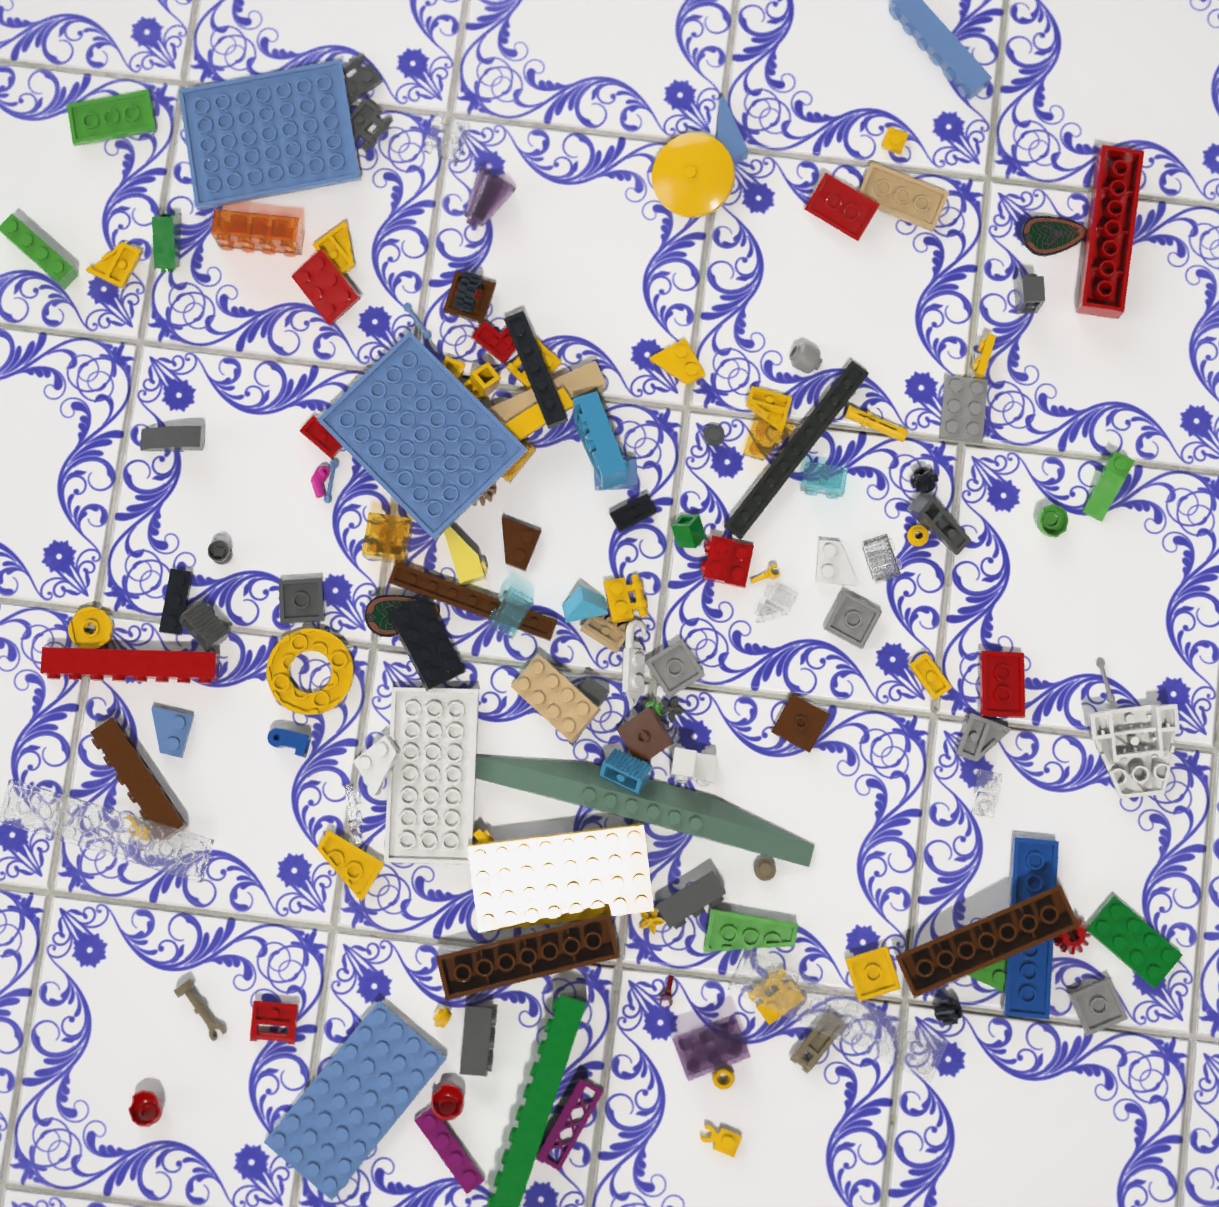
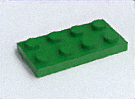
M1115 896L1110 898L1089 923L1086 930L1153 989L1159 985L1183 956Z

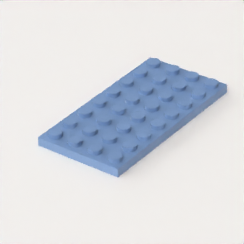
M378 1001L264 1143L332 1201L445 1062L447 1057L381 1001Z

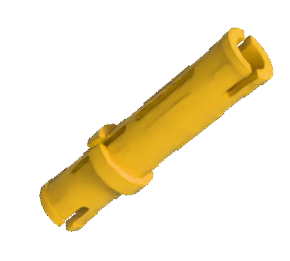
M849 405L844 418L861 424L863 428H871L902 443L904 442L908 433L907 429L871 415L872 412L868 411L866 413Z

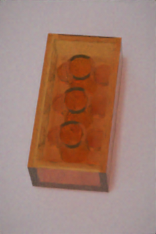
M214 209L211 234L218 247L225 251L241 249L246 253L262 251L266 255L282 253L287 257H295L296 255H302L305 230L299 217Z

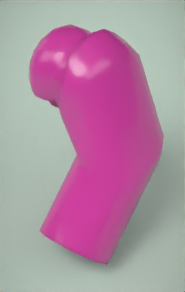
M327 466L318 467L311 477V484L316 498L326 495L323 484L330 475V469Z

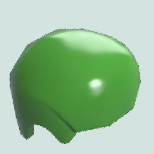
M1047 505L1038 512L1036 524L1043 535L1058 537L1067 530L1068 515L1061 506Z

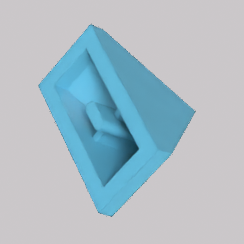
M579 586L562 605L566 623L608 614L605 598L582 586Z

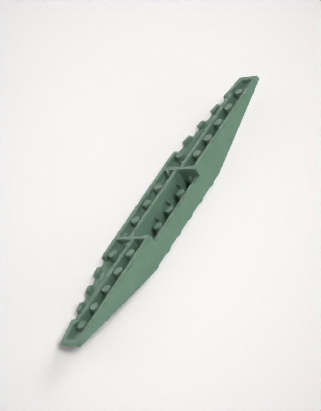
M477 756L476 779L647 823L806 867L810 866L814 845L711 795L650 779L641 792L637 794L599 776L601 766L590 763Z

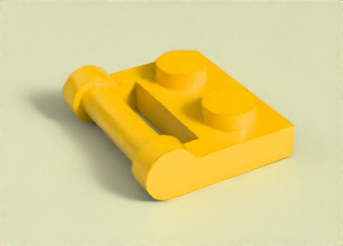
M534 337L551 376L562 364V361ZM518 356L512 363L509 362L505 368L530 390L532 387L525 370L522 373L518 370L522 365Z

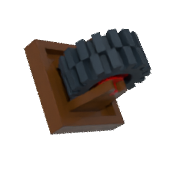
M456 271L443 312L482 324L486 320L497 286L496 283L484 280L482 276Z

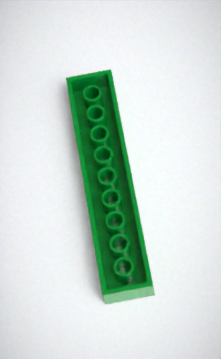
M561 994L560 998L555 997L551 1009L555 1011L553 1019L549 1018L544 1032L548 1033L546 1041L541 1040L537 1054L541 1056L539 1062L534 1061L529 1075L533 1077L531 1084H526L522 1096L526 1101L524 1106L520 1105L515 1120L519 1122L517 1127L513 1126L508 1138L511 1147L510 1149L506 1148L500 1164L504 1165L503 1171L498 1170L493 1184L497 1189L495 1193L491 1192L486 1207H520L587 1004L586 1001L565 994Z

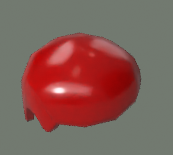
M443 1084L432 1095L431 1109L437 1118L442 1121L454 1120L462 1113L465 1098L461 1089L454 1084Z
M142 1090L132 1096V1104L128 1108L132 1122L139 1127H150L160 1120L163 1113V1105L157 1095L151 1091Z

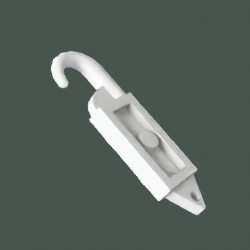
M633 620L628 624L625 634V649H623L622 692H625L631 707L636 705L640 695L644 693L645 650H643V646L639 642L634 641V629L639 627L642 635L646 636V628L639 620Z

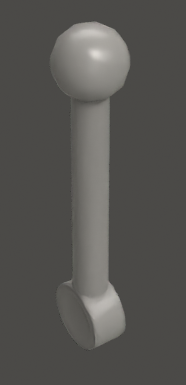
M1098 659L1096 666L1100 668L1108 694L1107 701L1113 703L1115 696L1111 693L1104 669L1105 661Z

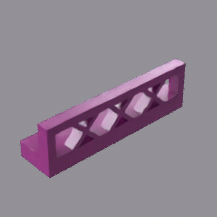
M580 1077L540 1149L536 1160L560 1171L604 1092L603 1090ZM586 1087L597 1092L594 1100L588 1103H584L582 1093ZM580 1099L581 1105L576 1106L578 1100ZM590 1105V1107H589V1109H588V1111H587V1113H586L585 1106ZM582 1107L584 1112L583 1120L573 1123L571 1118L572 1111ZM569 1118L570 1124L565 1126ZM579 1125V1127H578V1129H577V1131H576V1133H575L574 1126ZM571 1127L573 1133L572 1140L562 1143L560 1139L562 1129ZM557 1138H558L559 1144H558V1145H554L555 1142H556V1140H557ZM568 1145L566 1151L564 1152L563 1146ZM560 1147L562 1158L557 1164L548 1159L547 1156L551 1149Z

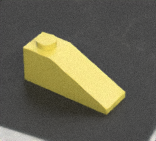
M451 527L446 529L444 534L460 585L465 586L484 580V573L488 572L485 561H480L478 554Z

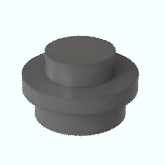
M718 425L708 426L703 434L705 442L711 446L720 445L725 437L724 430Z

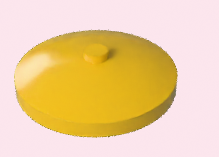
M702 133L684 134L668 142L657 155L652 169V185L659 201L672 213L686 218H699L715 212L727 201L735 183V165L729 151L720 141Z

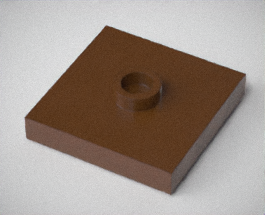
M791 694L771 733L810 753L830 714Z
M652 706L616 728L633 758L636 757L641 761H648L674 744V741Z

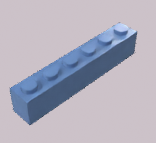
M923 0L891 1L889 7L891 17L903 25L906 34L912 36L916 40L918 47L928 53L932 63L944 71L945 77L949 81L954 82L962 96H966L971 100L989 85L992 78L990 74Z

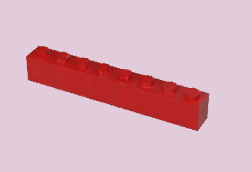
M42 647L40 673L46 675L47 679L60 680L61 676H69V680H82V677H90L92 681H104V677L112 678V681L125 682L126 678H134V682H147V679H156L155 682L169 683V679H175L177 683L189 684L190 680H199V684H212V681L219 680L220 655L216 652Z

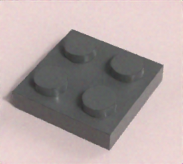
M322 578L279 580L281 624L325 622Z

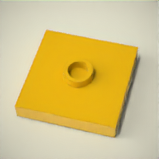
M888 946L845 959L858 1002L901 989Z

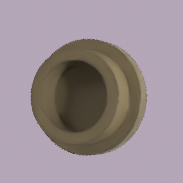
M761 859L755 864L754 873L758 879L768 881L775 876L776 866L769 859Z

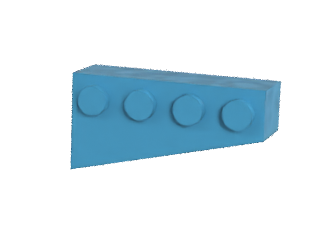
M598 392L573 398L574 426L602 489L626 483L627 473L630 472L629 465L626 460H623L621 447L617 444Z

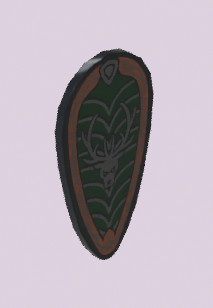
M1052 216L1029 218L1023 224L1021 230V237L1025 247L1031 253L1042 257L1056 255L1076 246L1087 234V228L1080 223Z
M381 595L373 598L367 604L364 611V620L367 627L380 637L398 636L387 614L419 599V597ZM429 601L438 616L440 613L439 606Z

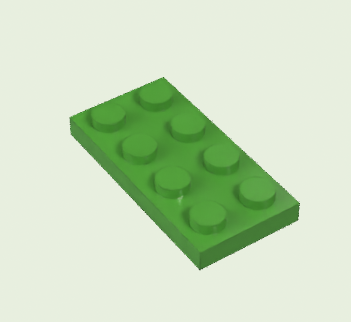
M149 90L66 104L74 146L157 132Z

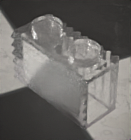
M888 534L862 541L860 545L874 585L900 576V571L903 570L899 558H895V544L892 538H888Z

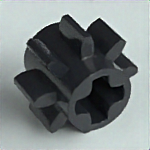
M928 467L916 469L913 473L914 478L910 479L913 488H916V491L921 493L933 491L936 487L935 482L939 481L937 473Z
M944 998L939 1000V1004L935 1006L934 1014L938 1021H943V1026L958 1024L957 1019L962 1017V1007L958 1002H954V998Z

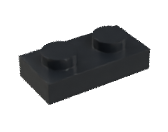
M645 494L614 510L609 515L618 532L621 533L657 514V510L648 494Z

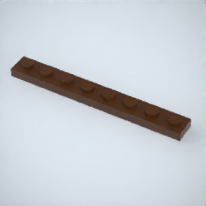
M397 562L388 581L391 585L427 596L430 599L547 641H551L558 622L556 619Z

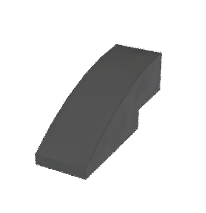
M167 426L141 429L140 451H203L204 429L201 426Z

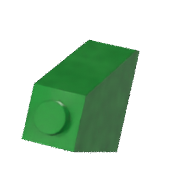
M160 213L152 217L154 269H161V272H174V269L180 266L181 213Z

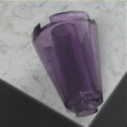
M480 167L464 215L467 218L466 223L476 229L478 225L483 227L515 192L516 188L499 176Z

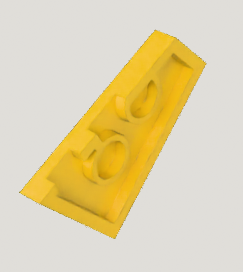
M330 830L326 832L317 847L321 855L362 902L385 864Z

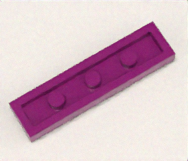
M431 1108L414 1120L466 1194L485 1181L483 1175L448 1126L434 1115Z

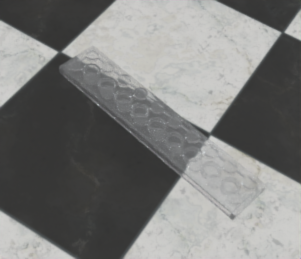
M9 779L0 809V823L198 883L203 882L214 839L14 779Z
M746 948L727 989L932 1083L949 1042Z

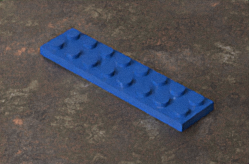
M1021 837L1013 838L1009 907L1057 886L1059 841ZM1054 939L1006 959L1004 1016L1049 1020Z

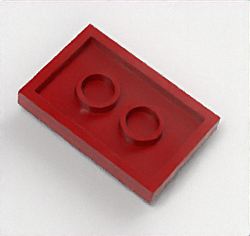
M825 172L804 210L854 240L859 241L881 204Z
M320 249L291 276L328 325H333L361 299V296L324 249Z
M981 651L979 653L980 716L1024 718V653Z

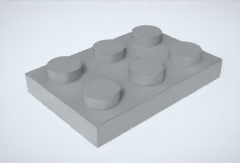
M945 375L939 439L973 443L983 442L988 380Z

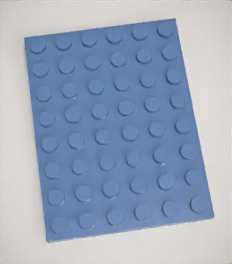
M341 59L178 90L195 208L197 210L361 180L346 80Z
M410 331L317 419L434 540L448 529L528 451Z

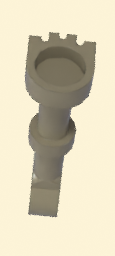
M189 979L175 989L174 993L178 998L184 994L194 1006L196 1015L199 1014L207 1025L210 1039L215 1041L217 1038L214 1035V1030L219 1029L222 1034H225L227 1032L226 1028L214 1021L206 1009L207 1005L205 1002L202 1004L192 988L195 984Z

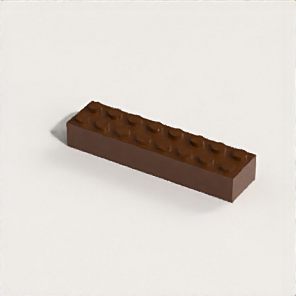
M1061 885L895 957L913 997L917 998L1075 930L1080 925Z
M610 914L436 956L446 1000L620 958Z

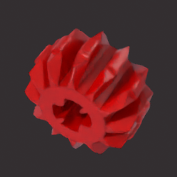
M1079 918L1077 921L1081 926L1082 919ZM1083 925L1070 931L1073 932L1075 939H1070L1067 933L1056 937L1059 940L1054 945H1062L1061 952L1065 953L1068 950L1070 955L1075 954V949L1079 953L1083 952L1081 944L1083 946L1089 945L1084 938L1091 937V934L1084 933L1088 929V925Z

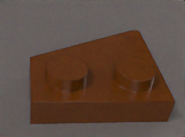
M502 517L505 563L526 572L541 531Z

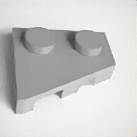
M971 713L956 755L977 762L998 741L1008 734L1011 728Z

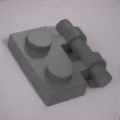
M362 53L357 57H351L349 62L343 66L345 75L353 69L357 72L349 79L345 76L349 105L383 83L370 64L364 68L361 67L360 64L366 61Z
M366 98L351 114L355 143L362 138L364 142L360 148L364 152H367L370 147L373 148L377 144L376 140L389 130V126L393 122L389 116H386L381 121L379 119L382 114L381 109ZM374 124L376 129L369 135L366 131Z

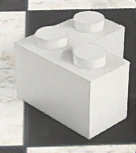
M675 748L670 777L674 778V782L687 783L688 780L696 781V785L709 787V783H714L718 756L697 753L695 750Z

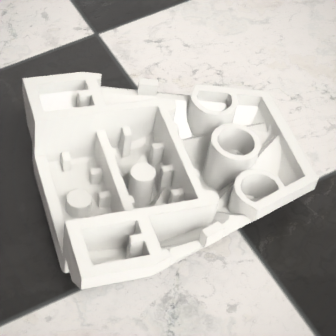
M1177 704L1142 705L1090 713L1091 736L1120 799L1165 794L1171 768L1169 766L1170 758L1175 749V746H1173L1174 740L1180 727Z

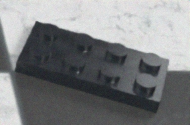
M423 596L387 614L426 691L466 672L427 596Z

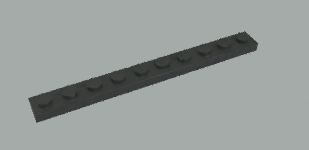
M851 361L724 525L726 530L740 540L744 537L863 383L869 372L854 361Z

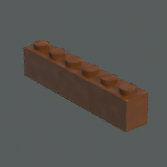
M111 717L90 732L94 737L91 739L92 743L98 750L102 749L105 754L103 757L104 761L110 768L114 767L117 772L115 775L116 779L122 786L126 785L129 790L127 792L128 797L134 804L138 803L141 808L139 810L140 815L146 822L150 821L153 826L151 831L158 840L161 838L163 841H168L188 827V824L117 719Z

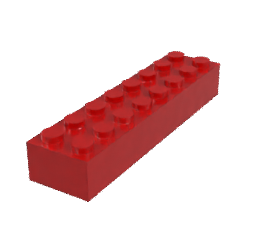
M1102 145L1097 153L1076 313L1119 319L1124 313L1144 151Z

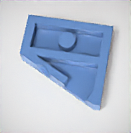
M152 706L151 710L160 753L183 758L194 716Z

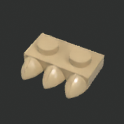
M605 615L588 618L580 631L617 654L625 642L626 628L629 623L617 627L618 623L612 624L610 617L604 619Z

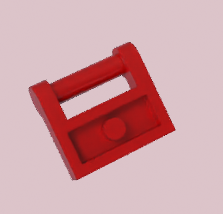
M253 1001L250 1041L287 1042L289 1045H295L299 1004ZM259 1024L288 1026L289 1029L288 1033L259 1031Z

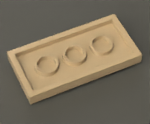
M871 162L859 192L881 204L878 211L931 232L935 229L949 195V192L875 162Z
M541 654L536 655L511 685L523 699L572 743L576 741L601 711L593 701Z

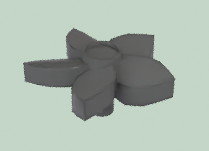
M678 698L673 699L670 703L666 700H661L662 706L665 708L661 717L668 715L669 721L673 724L675 715L684 713L681 708L677 707Z

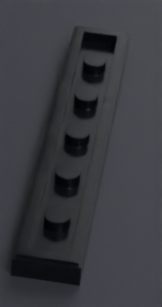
M524 311L504 318L548 429L567 422L568 418Z

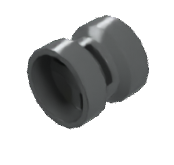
M215 540L208 547V555L216 564L225 565L232 559L233 552L224 541Z

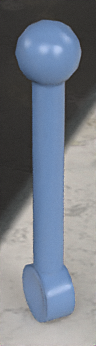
M405 303L403 306L404 311L409 312L424 333V338L430 339L432 337L431 332L427 331L412 311L411 304Z
M332 460L329 463L331 472L327 494L323 498L325 503L332 501L331 491L335 469L339 466L337 460Z

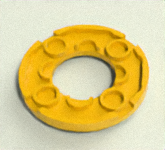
M307 628L290 635L288 634L276 644L267 662L266 677L273 696L282 706L297 714L318 715L337 707L348 695L354 679V664L349 650L340 639L327 631ZM303 652H319L326 656L331 664L332 674L330 681L325 688L318 692H301L291 682L289 673L291 664Z

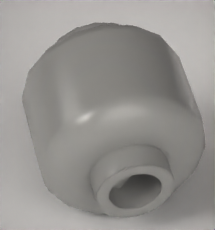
M805 342L800 345L796 344L789 357L794 368L807 374L811 373L814 369L818 370L822 363L820 350Z

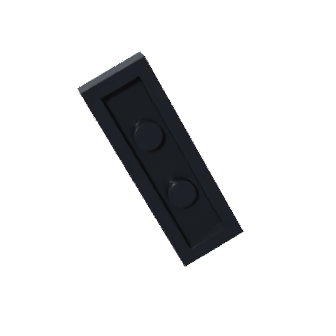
M170 569L159 627L160 633L182 636L183 625L179 620L181 614L187 610L193 572Z

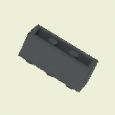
M710 871L655 906L669 928L674 926L676 930L687 923L685 918L693 915L695 918L704 913L705 909L703 907L711 903L715 906L723 901V895L726 892L714 872Z
M465 1006L460 1062L461 1075L487 1076L488 1071L492 1072L493 1058H489L490 1049H494L495 1035H491L492 1026H496L497 1013L493 1012V1007Z

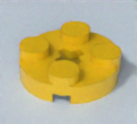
M85 607L77 611L72 621L70 620L68 626L69 636L80 648L101 649L112 640L113 622L103 610L95 607ZM90 623H92L93 626H96V630L93 634H90V632H86V629L89 628Z

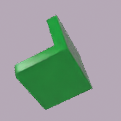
M681 514L671 525L677 546L680 548H696L706 537L699 515Z

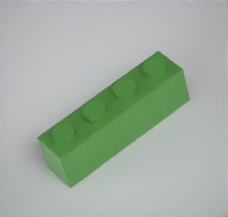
M12 213L0 225L2 235L64 290L79 276L68 262Z

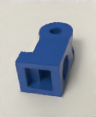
M274 728L269 731L267 740L270 745L280 749L284 747L296 749L294 755L303 758L307 757L311 736L281 728Z

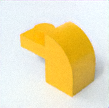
M487 362L473 371L469 380L463 383V385L481 402L497 388L501 377L490 363Z

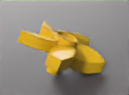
M654 908L650 915L647 912L640 913L645 921L640 924L639 929L649 927L650 932L655 935L656 925H661L665 921L657 917L658 912Z

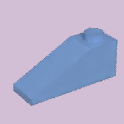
M723 96L720 97L717 140L726 147L734 164L746 160L749 151Z

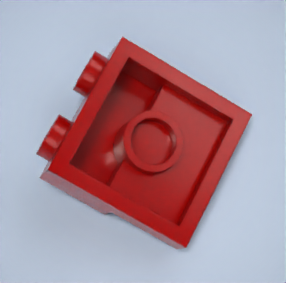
M712 535L711 540H707L704 551L708 553L707 561L703 560L700 573L704 574L703 580L745 588L754 546Z

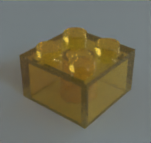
M369 512L362 548L364 559L390 563L397 562L407 565L414 526L412 518Z

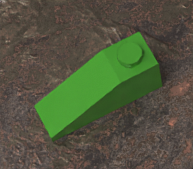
M1116 451L1110 455L1082 513L1102 522L1135 460Z

